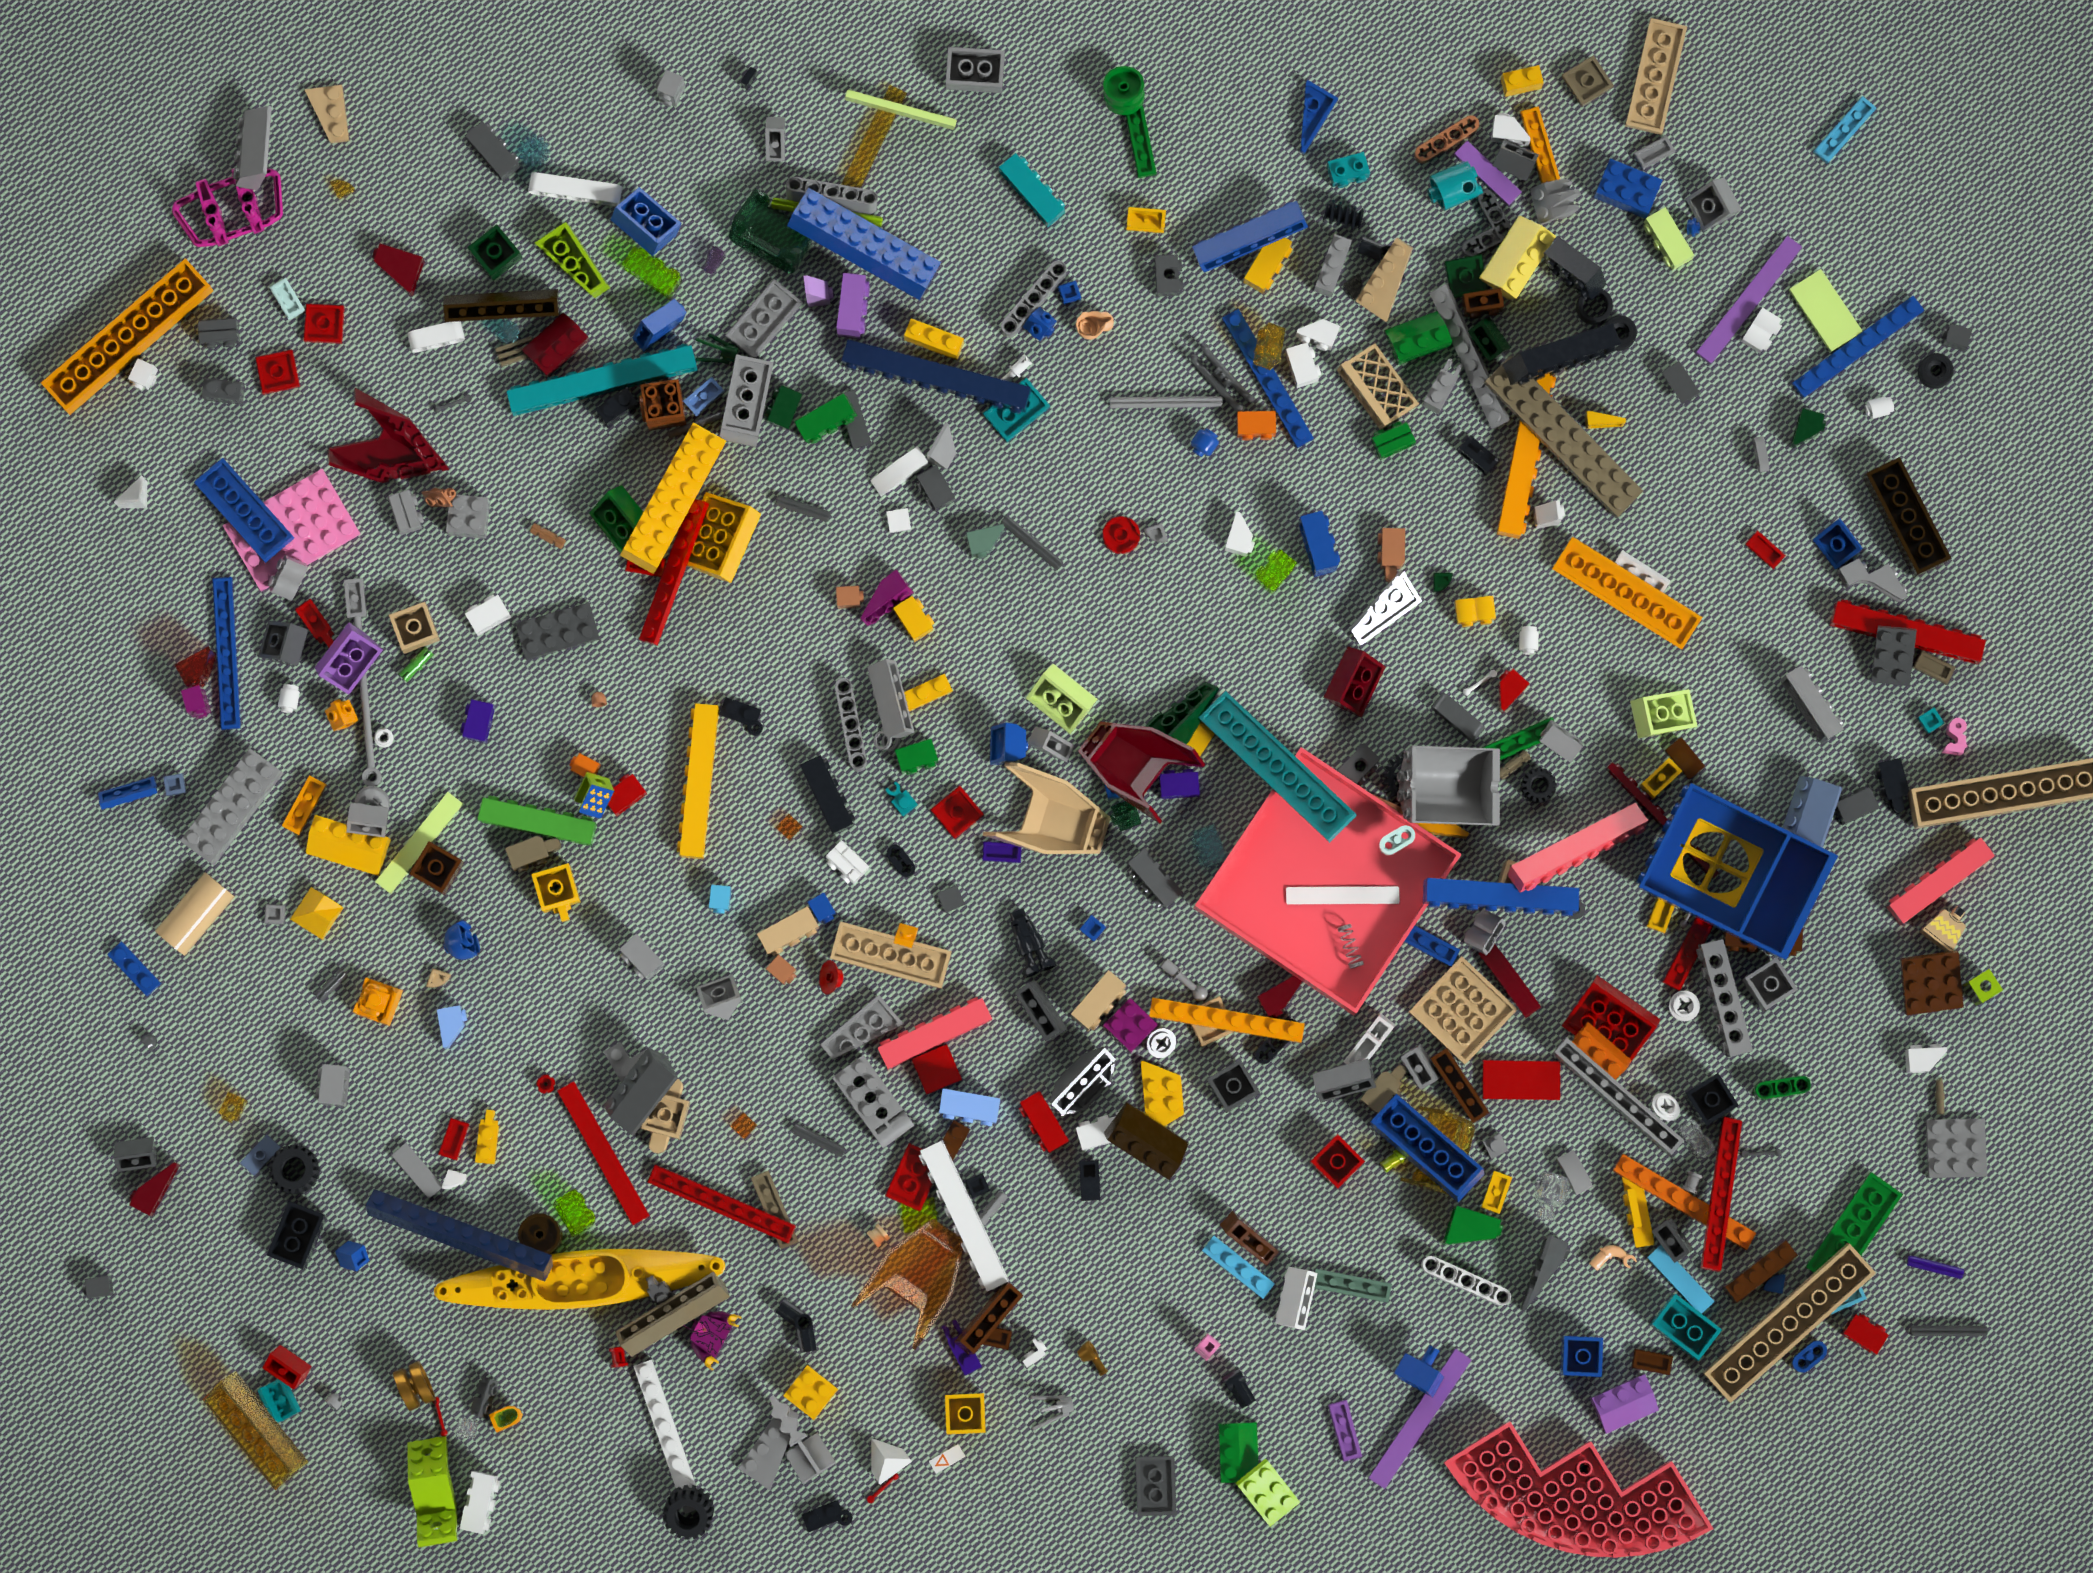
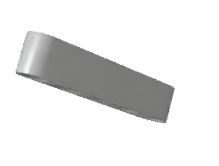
M791 177L786 182V196L791 201L800 202L807 189L810 188L853 212L873 214L877 210L878 195L872 190L801 177Z
M1057 260L1051 263L1001 323V332L1004 337L1013 338L1023 328L1029 316L1041 307L1064 280L1067 271L1064 262ZM1060 267L1063 269V273L1057 275L1053 272V269ZM1047 281L1051 284V287L1044 289L1041 287V283ZM1037 296L1039 301L1031 303L1029 297ZM1019 310H1024L1027 315L1019 317L1016 313ZM1007 324H1012L1015 329L1008 332L1004 327Z
M840 678L835 683V691L849 762L854 771L861 772L867 766V759L853 687L849 679ZM840 684H848L849 689L846 692L839 691L838 687ZM845 702H851L853 707L851 710L845 711L842 705ZM853 720L856 722V727L848 729L846 723ZM852 739L860 741V745L857 748H852L849 745ZM862 758L864 760L863 765L856 767L853 764L854 759Z

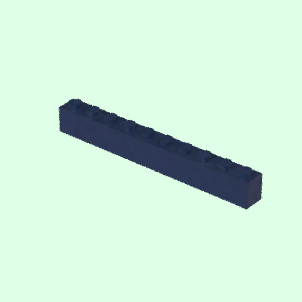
M849 339L847 340L842 357V364L845 365L846 369L852 371L860 369L864 370L863 373L874 376V374H879L887 380L898 379L902 384L911 385L913 383L917 384L921 389H936V392L940 394H955V397L959 399L971 398L975 403H990L992 407L1002 409V407L1009 408L1010 412L1016 414L1026 413L1031 395V387Z
M376 1189L373 1190L366 1203L368 1216L544 1282L553 1267L552 1255Z

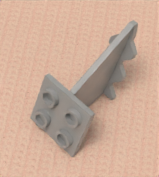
M772 1395L770 1400L773 1406L771 1412L773 1419L781 1420V1432L791 1435L790 1447L798 1443L797 1446L784 1454L804 1484L836 1464L818 1432L802 1442V1439L807 1437V1435L797 1431L799 1422L796 1418L788 1417L789 1405L780 1403Z

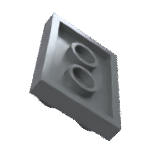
M1877 626L1871 683L1910 686L1916 629Z
M1175 1456L1135 1457L1137 1516L1177 1515Z

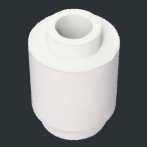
M1884 396L1867 401L1864 409L1867 417L1870 416L1871 419L1890 415V412L1894 411V404L1891 397L1886 398Z
M1521 627L1519 632V650L1523 651L1525 655H1533L1534 651H1538L1539 632H1537V627Z
M283 684L278 702L281 712L292 713L293 710H297L300 694L298 686Z

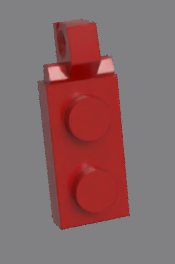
M310 598L298 606L295 611L314 638L320 644L325 642L328 648H330L334 642L331 638L334 633Z

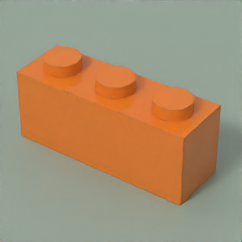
M1589 1022L1582 1027L1572 1040L1579 1049L1615 1080L1628 1068L1631 1062L1629 1057Z

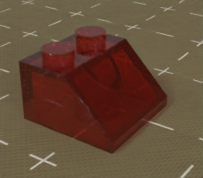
M208 646L175 664L183 682L188 688L198 685L202 688L205 686V683L209 681L216 654Z

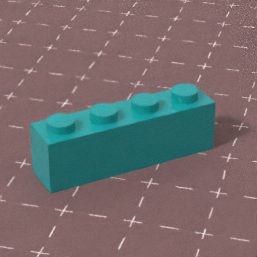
M1015 153L999 166V173L1048 228L1065 214V204L1059 197L1056 199L1052 195L1053 191L1050 186L1043 184L1039 180L1041 177L1034 169L1031 171L1027 166V160L1022 155L1019 157Z

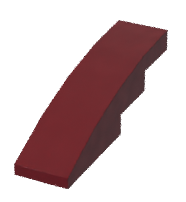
M1495 944L1487 955L1481 952L1478 953L1479 957L1490 969L1491 974L1502 986L1503 991L1525 1019L1541 1008L1526 984Z

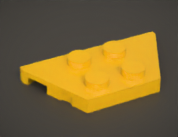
M1141 1061L1145 1114L1166 1126L1184 1115L1181 1076L1148 1062Z

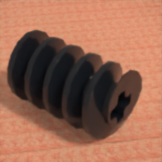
M1332 200L1330 204L1327 203L1322 222L1329 218V224L1336 220L1337 226L1343 222L1344 228H1347L1351 224V230L1358 226L1359 232L1364 208L1357 212L1356 206L1350 210L1349 204L1342 208V202L1335 206V200Z

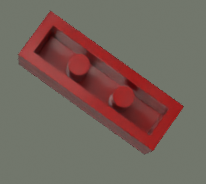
M1040 1091L1020 1102L1021 1107L1018 1109L1023 1118L1028 1117L1031 1122L1028 1126L1033 1135L1038 1134L1041 1139L1038 1143L1043 1152L1047 1150L1048 1153H1051L1069 1142Z

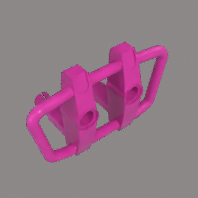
M267 169L265 177H273L275 214L265 220H262L254 191L252 189L236 187L238 199L242 204V211L245 213L250 225L228 233L226 232L222 211L212 191L236 184V179H233V176L209 184L206 178L195 182L197 191L177 200L172 206V214L191 242L197 247L214 245L219 247L228 244L231 239L253 232L256 234L265 231L266 227L281 219L283 215L280 174L274 169ZM246 195H252V199L249 202L243 201ZM200 198L202 212L206 217L205 222L209 226L214 238L199 240L181 214L180 207ZM211 207H215V208H216V212H215V213H213V214H208V213H207L209 208H211Z

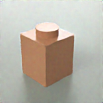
M859 586L836 587L838 609L861 608L860 602H864V593L860 591Z
M779 954L766 968L783 985L786 983L790 984L796 978V969Z

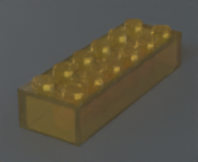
M236 1371L221 1380L202 1399L275 1491L289 1482L308 1463L305 1456L299 1451Z

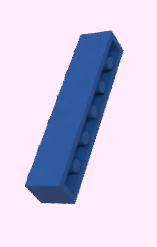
M1297 201L1286 203L1279 209L1270 210L1263 216L1252 218L1247 223L1236 225L1224 233H1218L1208 240H1202L1192 247L1198 263L1205 273L1306 229L1308 225L1301 207Z

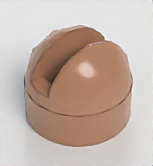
M602 692L594 693L591 698L592 706H606V696Z

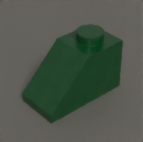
M1803 408L1798 417L1790 448H1795L1816 437L1820 431L1823 432L1826 425L1824 420L1825 414Z

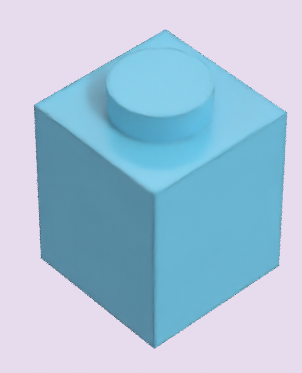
M711 885L709 909L713 910V913L724 914L725 911H729L732 889L730 886Z

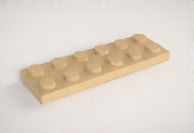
M1650 18L1625 127L1662 135L1687 26Z
M840 921L830 959L942 989L952 951L915 941L913 947L909 948L893 943L895 938L893 935Z

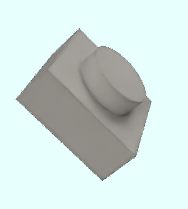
M1500 1133L1482 1142L1490 1159L1509 1151Z

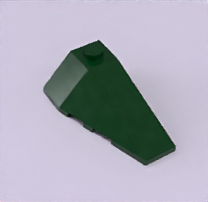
M1204 682L1186 695V699L1178 704L1174 702L1170 710L1164 714L1160 712L1155 715L1145 727H1153L1187 744L1201 722L1198 717L1209 708L1219 688Z

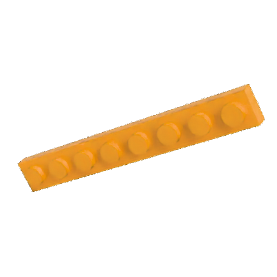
M1152 998L1149 1014L1151 1018L1297 1043H1302L1305 1023Z

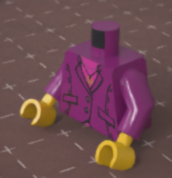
M714 1311L707 1313L706 1316L702 1315L699 1321L693 1319L684 1325L685 1328L693 1331L690 1337L692 1341L691 1347L697 1358L705 1363V1366L710 1370H714L711 1367L713 1362L719 1364V1361L715 1358L732 1327H739V1325L735 1324V1320L737 1318L741 1319V1316L724 1311Z

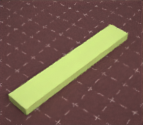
M847 90L844 99L954 130L957 122L953 118L852 90Z
M447 792L375 882L392 894L413 868L428 841L433 843L463 806V803Z

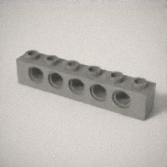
M1720 939L1700 944L1696 952L1699 961L1702 960L1704 968H1701L1703 978L1708 981L1709 986L1706 987L1708 997L1713 1000L1714 1005L1711 1006L1714 1017L1717 1016L1719 1024H1716L1719 1036L1722 1035L1723 1043H1721L1723 1053L1727 1054V1057H1733L1752 1052L1753 1049L1724 940ZM1711 956H1716L1718 959V964L1715 967L1709 963ZM1717 974L1723 977L1721 985H1717L1714 982V977ZM1722 993L1728 996V1001L1725 1004L1719 1001V996ZM1726 1012H1730L1733 1015V1020L1730 1023L1724 1019ZM1732 1030L1738 1034L1736 1041H1731L1729 1038V1033Z

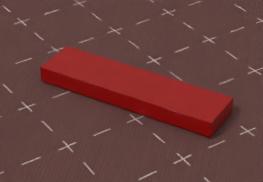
M1697 917L1694 919L1662 983L1677 991L1681 990L1698 957L1696 952L1699 949L1698 945L1705 943L1713 925Z

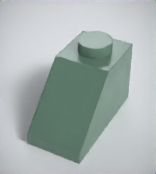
M1004 524L966 532L972 558H986L987 554L991 553L1004 532Z

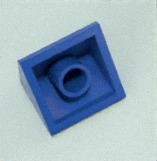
M1840 518L1812 539L1835 570L1863 549Z

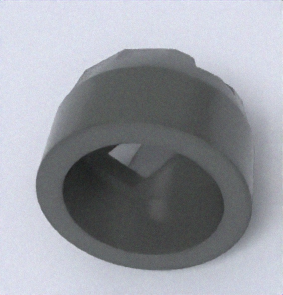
M147 1034L141 1039V1042L150 1051L157 1045V1039L152 1034Z

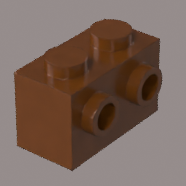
M1501 288L1463 294L1464 316L1476 319L1480 318L1483 314H1488L1489 316L1499 315L1504 308Z

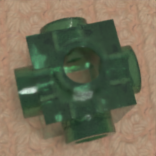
M1127 801L1111 806L1113 813L1110 815L1113 826H1118L1120 832L1142 824L1137 808Z

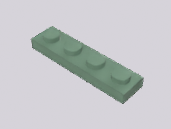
M1315 1269V1273H1318L1315 1289L1389 1303L1391 1283Z

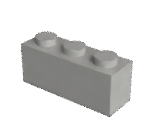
M1334 234L1314 292L1332 298L1352 240Z

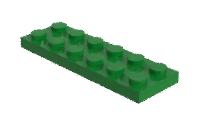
M1870 1172L1805 1268L1814 1273L1847 1243L1851 1244L1861 1256L1903 1194Z

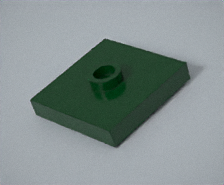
M1482 254L1444 261L1447 283L1454 298L1463 297V294L1488 290L1487 284L1479 279L1484 271Z

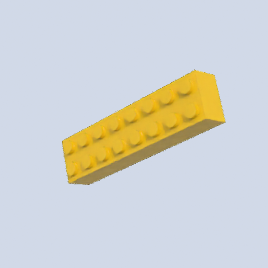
M694 422L692 423L620 556L654 574L724 447L726 440Z

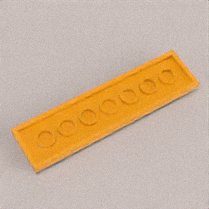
M1573 536L1552 568L1680 649L1684 648L1703 618Z

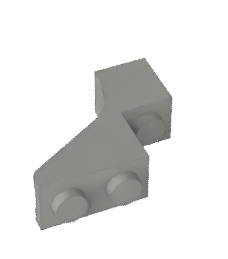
M1860 558L1837 571L1845 588L1863 583L1870 585L1896 602H1901L1908 597L1905 585L1903 583L1900 584L1897 579V571L1893 566L1890 567L1889 563L1868 574L1867 571L1869 569L1864 561L1861 562Z

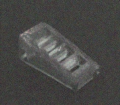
M460 1418L458 1420L456 1436L458 1438L475 1439L478 1420Z

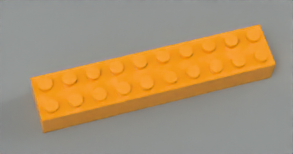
M185 258L44 379L41 384L63 409L71 415L214 290Z

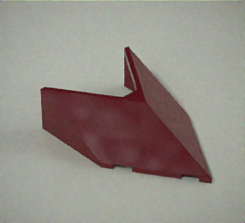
M354 389V405L368 409L383 429L379 438L329 447V466L380 483L389 482L391 479H406L431 474L432 471L450 470L410 418L361 390Z

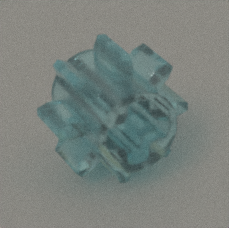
M508 319L506 322L502 321L497 325L499 329L495 332L501 342L506 344L509 342L514 343L518 339L517 335L520 331L515 322Z

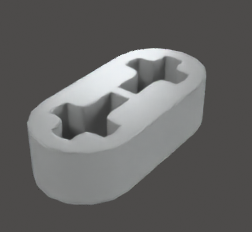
M1754 437L1752 442L1758 472L1769 471V460L1764 437Z

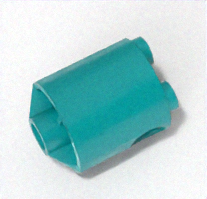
M1463 161L1429 177L1431 188L1427 189V193L1431 202H1438L1441 209L1445 211L1478 197L1480 194H1483L1481 185L1476 182L1475 178L1478 175L1474 166L1471 167L1468 161Z

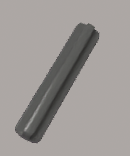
M778 495L776 499L777 506L828 522L830 519V511Z
M795 1124L792 1128L793 1134L839 1157H842L846 1151L845 1147L799 1124Z

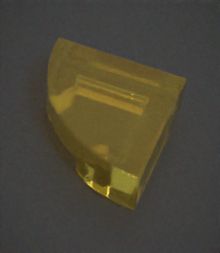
M341 180L330 181L339 200L356 191L348 182Z

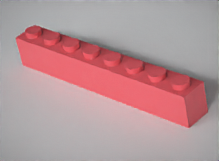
M1634 803L1512 865L1507 875L1520 893L1525 890L1530 891L1537 884L1548 882L1554 875H1562L1568 868L1579 866L1585 859H1593L1599 852L1603 850L1608 851L1619 842H1626L1630 836L1634 834L1636 836L1640 835L1645 831L1649 820L1639 806Z

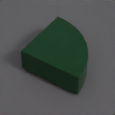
M1433 573V593L1444 590L1450 584L1453 573Z

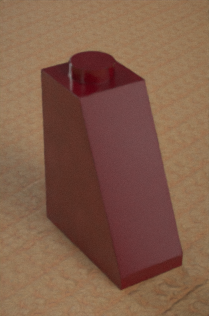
M379 243L378 248L374 249L372 255L374 263L408 295L413 296L425 263L424 258Z

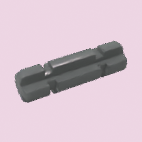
M339 969L335 973L336 975L332 976L322 986L323 988L315 993V996L320 1001H324L328 997L327 994H331L341 984L340 981H344L348 977L343 969Z

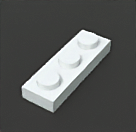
M1623 550L1615 561L1618 565L1662 592L1665 591L1671 582Z

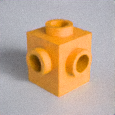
M335 700L325 710L333 731L348 728L358 721L350 700Z

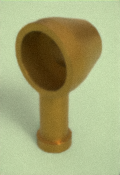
M1091 1341L1085 1342L1077 1351L1080 1359L1083 1362L1092 1360L1099 1375L1106 1374L1108 1370L1101 1362Z

